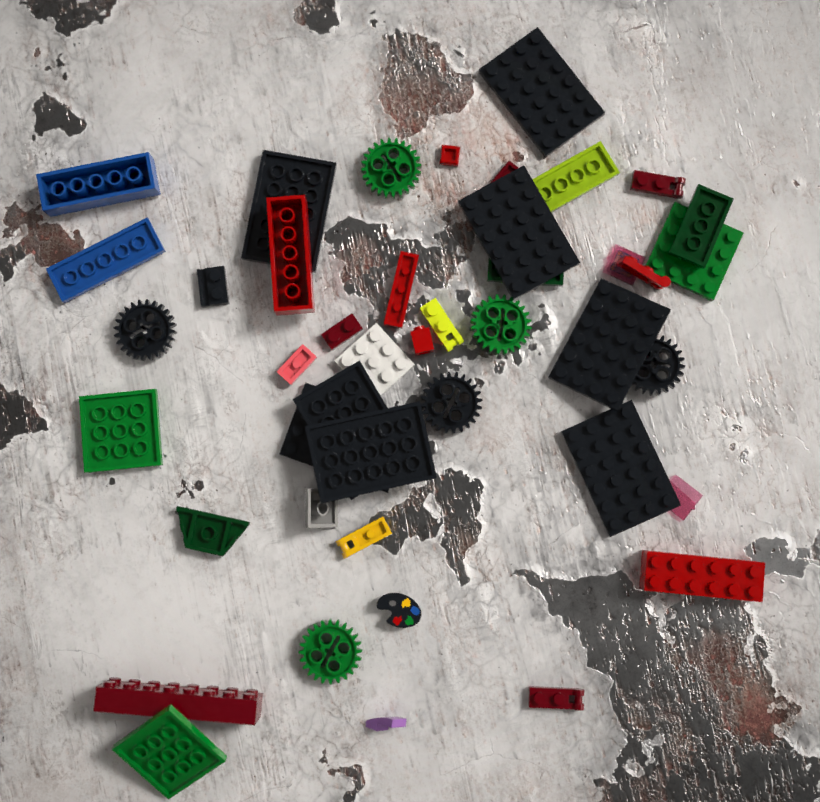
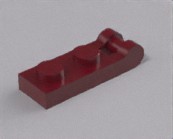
M634 170L630 190L681 199L683 198L684 191H682V188L685 185L686 179ZM670 185H675V190L669 189Z
M529 686L528 706L529 708L582 711L584 710L582 696H584L585 689ZM569 695L575 696L574 702H569Z

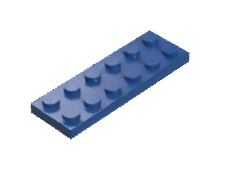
M147 217L46 268V271L61 301L66 303L166 251L150 219Z

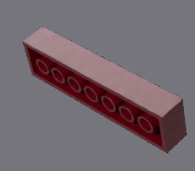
M111 677L96 687L93 712L153 717L169 705H172L188 720L256 725L261 718L263 693H258L256 689H247L246 692L238 691L239 689L234 687H228L227 690H220L218 686L199 688L198 684H188L185 687L180 686V683L170 682L168 685H161L160 681L141 683L139 679H129V682L121 681V678Z

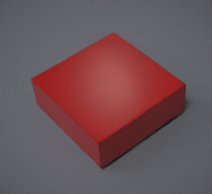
M442 145L440 165L458 167L460 147Z

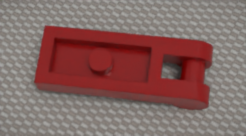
M624 256L617 263V266L657 290L666 288L671 283L668 276L661 277L657 275L651 267L639 264L638 260L632 256Z

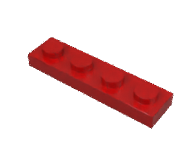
M400 251L384 325L403 328L419 259L418 254Z

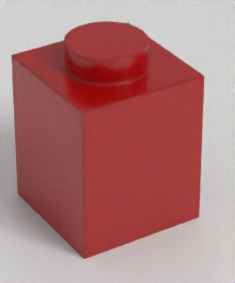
M424 325L414 327V331H410L415 356L434 352L429 327L425 328Z

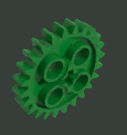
M388 138L387 143L380 139L381 145L374 142V149L368 147L369 154H364L365 160L361 161L362 166H364L361 168V173H364L362 178L363 180H368L366 187L372 185V193L378 190V197L384 193L385 199H387L389 194H391L393 199H395V194L402 198L403 191L409 194L408 188L415 189L414 183H419V179L416 176H421L419 169L422 168V164L418 163L420 156H416V150L411 151V144L405 147V140L399 144L398 138L394 142H391V139ZM391 153H396L399 155L395 159L389 157ZM382 155H384V156L386 157L387 162L389 163L390 167H391V168H395V174L401 179V182H399V181L396 179V176H395L394 172L392 171V169H388V164H387V162L381 157ZM376 163L383 165L381 169H376L373 166ZM407 168L409 172L402 174L400 169ZM387 178H391L394 180V182L391 184H386L384 180Z
M496 294L494 300L488 296L487 302L482 300L480 302L481 306L477 305L475 307L476 311L472 313L474 318L470 320V323L474 325L471 326L470 331H475L472 338L478 337L476 344L482 343V350L488 347L489 354L495 350L496 356H498L500 351L506 356L508 350L513 354L515 352L514 347L520 350V344L525 345L526 340L524 338L530 337V334L527 332L532 329V327L528 326L532 320L526 319L530 314L529 312H523L526 306H518L520 300L514 303L511 297L509 300H506V295L504 294L499 299L498 294ZM501 309H503V310H504V314H503V317H502V323H501V324H502V326H504V327L502 328L501 333H500V334H501V335H500L501 341H498V334H499V329H500V325H499L498 323H499V321H500V319H501ZM488 312H495L497 317L491 318L488 315ZM507 314H513L515 320H509ZM486 330H493L495 336H488ZM505 332L512 333L513 339L506 338Z
M331 618L328 624L321 620L320 627L317 623H314L315 630L308 628L307 631L310 635L304 634L302 636L306 642L299 643L300 646L304 647V649L298 651L299 654L304 655L299 661L306 662L303 669L309 668L310 671L307 675L309 676L314 673L315 681L318 677H321L322 684L326 679L329 680L330 685L333 679L340 683L341 676L347 680V672L353 675L352 667H359L355 661H361L362 657L357 655L363 651V649L357 648L362 642L355 641L358 633L352 635L353 627L347 630V623L345 622L340 626L339 619L335 624H333ZM329 633L332 636V641L324 642L322 634ZM336 636H340L333 650L336 654L332 653L326 665L322 667L321 664L328 653L327 649H330ZM340 643H347L349 650L347 652L340 651ZM315 650L320 651L322 659H314L312 652ZM336 660L339 662L340 667L334 670L330 668L329 662Z

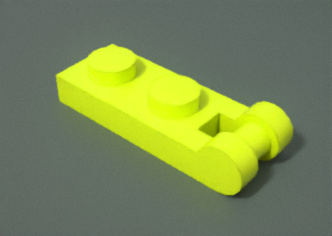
M436 298L420 307V311L447 352L453 350L455 345L464 343L462 336L458 333ZM452 334L454 338L448 341L446 336Z

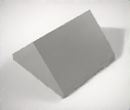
M305 488V528L338 527V500L321 504L318 488Z

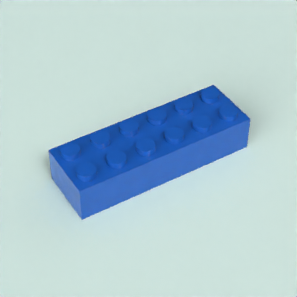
M149 152L36 174L42 211L50 217L161 195L155 161Z

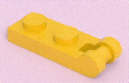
M383 516L337 540L336 544L338 547H341L342 555L345 559L387 537L392 532ZM350 540H352L355 546L351 549L347 544V542Z

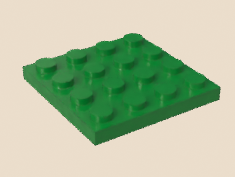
M674 202L646 262V266L651 267L654 270L653 272L661 277L668 276L671 283L713 301L744 233L723 224L704 269L669 255L671 245L688 208Z
M157 389L79 396L84 473L163 465Z
M169 705L119 740L112 748V751L168 800L226 762L227 758L223 751L172 705Z

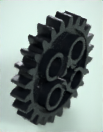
M146 299L145 304L138 300L137 306L131 302L130 309L124 307L126 313L119 312L122 318L121 320L115 319L119 326L114 327L115 330L119 331L114 337L120 338L116 344L123 345L120 350L123 352L127 351L126 355L129 357L133 355L135 360H138L140 357L142 361H145L146 357L153 361V355L160 358V352L167 354L165 348H172L169 342L176 340L171 336L177 334L172 329L177 324L171 322L174 319V316L169 315L171 311L168 309L164 310L165 306L163 304L158 306L156 301H153L151 304L148 299ZM149 314H154L153 320L147 322V316ZM132 322L137 324L134 330L129 329ZM145 327L148 328V329L146 330V331H147L146 334L143 333V332L145 331V329H144ZM158 330H161V331H162L161 337L158 338V339H155V337H154L155 333H156ZM140 339L145 340V343L142 347L137 346V343Z
M662 335L660 339L655 340L648 354L649 358L645 359L640 369L645 370L648 376L643 378L639 374L633 382L636 385L635 391L641 388L642 394L647 390L650 396L653 395L654 391L660 396L661 390L668 393V387L671 389L675 388L673 382L679 383L681 381L678 377L684 375L680 370L684 369L685 365L680 363L685 358L679 357L682 350H675L677 344L670 345L672 339L665 342L664 335ZM663 352L667 354L668 359H660L659 353ZM651 361L654 362V365H657L655 368H652V365H650ZM663 371L666 373L667 378L661 379L657 373Z
M450 372L447 373V377L440 373L439 380L433 377L434 384L427 383L430 389H423V392L427 394L426 396H421V399L425 401V403L421 404V407L426 408L423 414L429 415L425 419L426 421H433L431 427L436 424L438 425L437 431H440L443 427L445 428V434H447L449 429L455 434L456 428L463 432V426L468 429L470 428L469 421L475 424L476 421L473 416H480L476 410L482 409L481 406L477 405V403L483 401L481 398H477L481 391L475 392L474 389L477 387V384L471 386L472 379L470 378L465 381V374L458 378V372L455 373L454 377H451ZM443 386H450L452 393L444 395L441 391ZM458 387L460 390L454 401L457 405H452L447 418H443L448 407L446 400H451L455 389ZM467 394L469 402H460L459 395ZM438 402L442 403L444 410L436 412L433 409V405ZM459 411L461 413V419L457 421L453 420L451 418V412Z

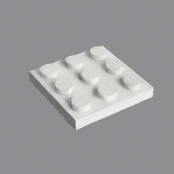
M377 323L334 360L342 370L360 360L380 396L415 366Z

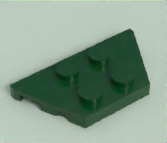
M181 506L176 507L180 519L181 532L184 537V546L187 549L225 556L250 525L249 521Z

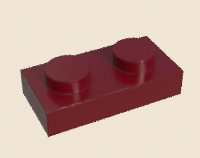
M351 313L322 333L321 336L333 351L361 332L363 328L353 313Z

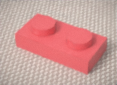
M302 344L280 367L277 373L292 385L317 357Z

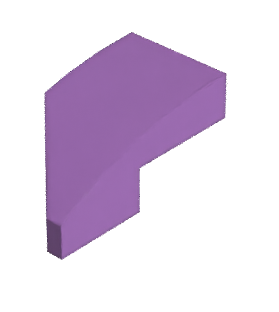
M402 717L373 718L366 721V727L375 731L388 730V727H406L407 719Z

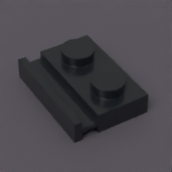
M217 266L197 269L201 307L229 304L225 267Z

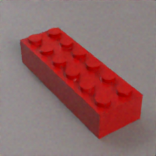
M306 196L267 197L274 312L277 316L315 313Z
M642 550L639 589L763 602L765 562Z

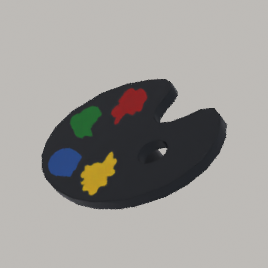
M387 593L377 601V609L392 612L391 616L386 620L392 626L398 628L412 627L421 619L419 605L407 595ZM390 601H395V602H396V605H395V606H391V605L389 604V602H390Z

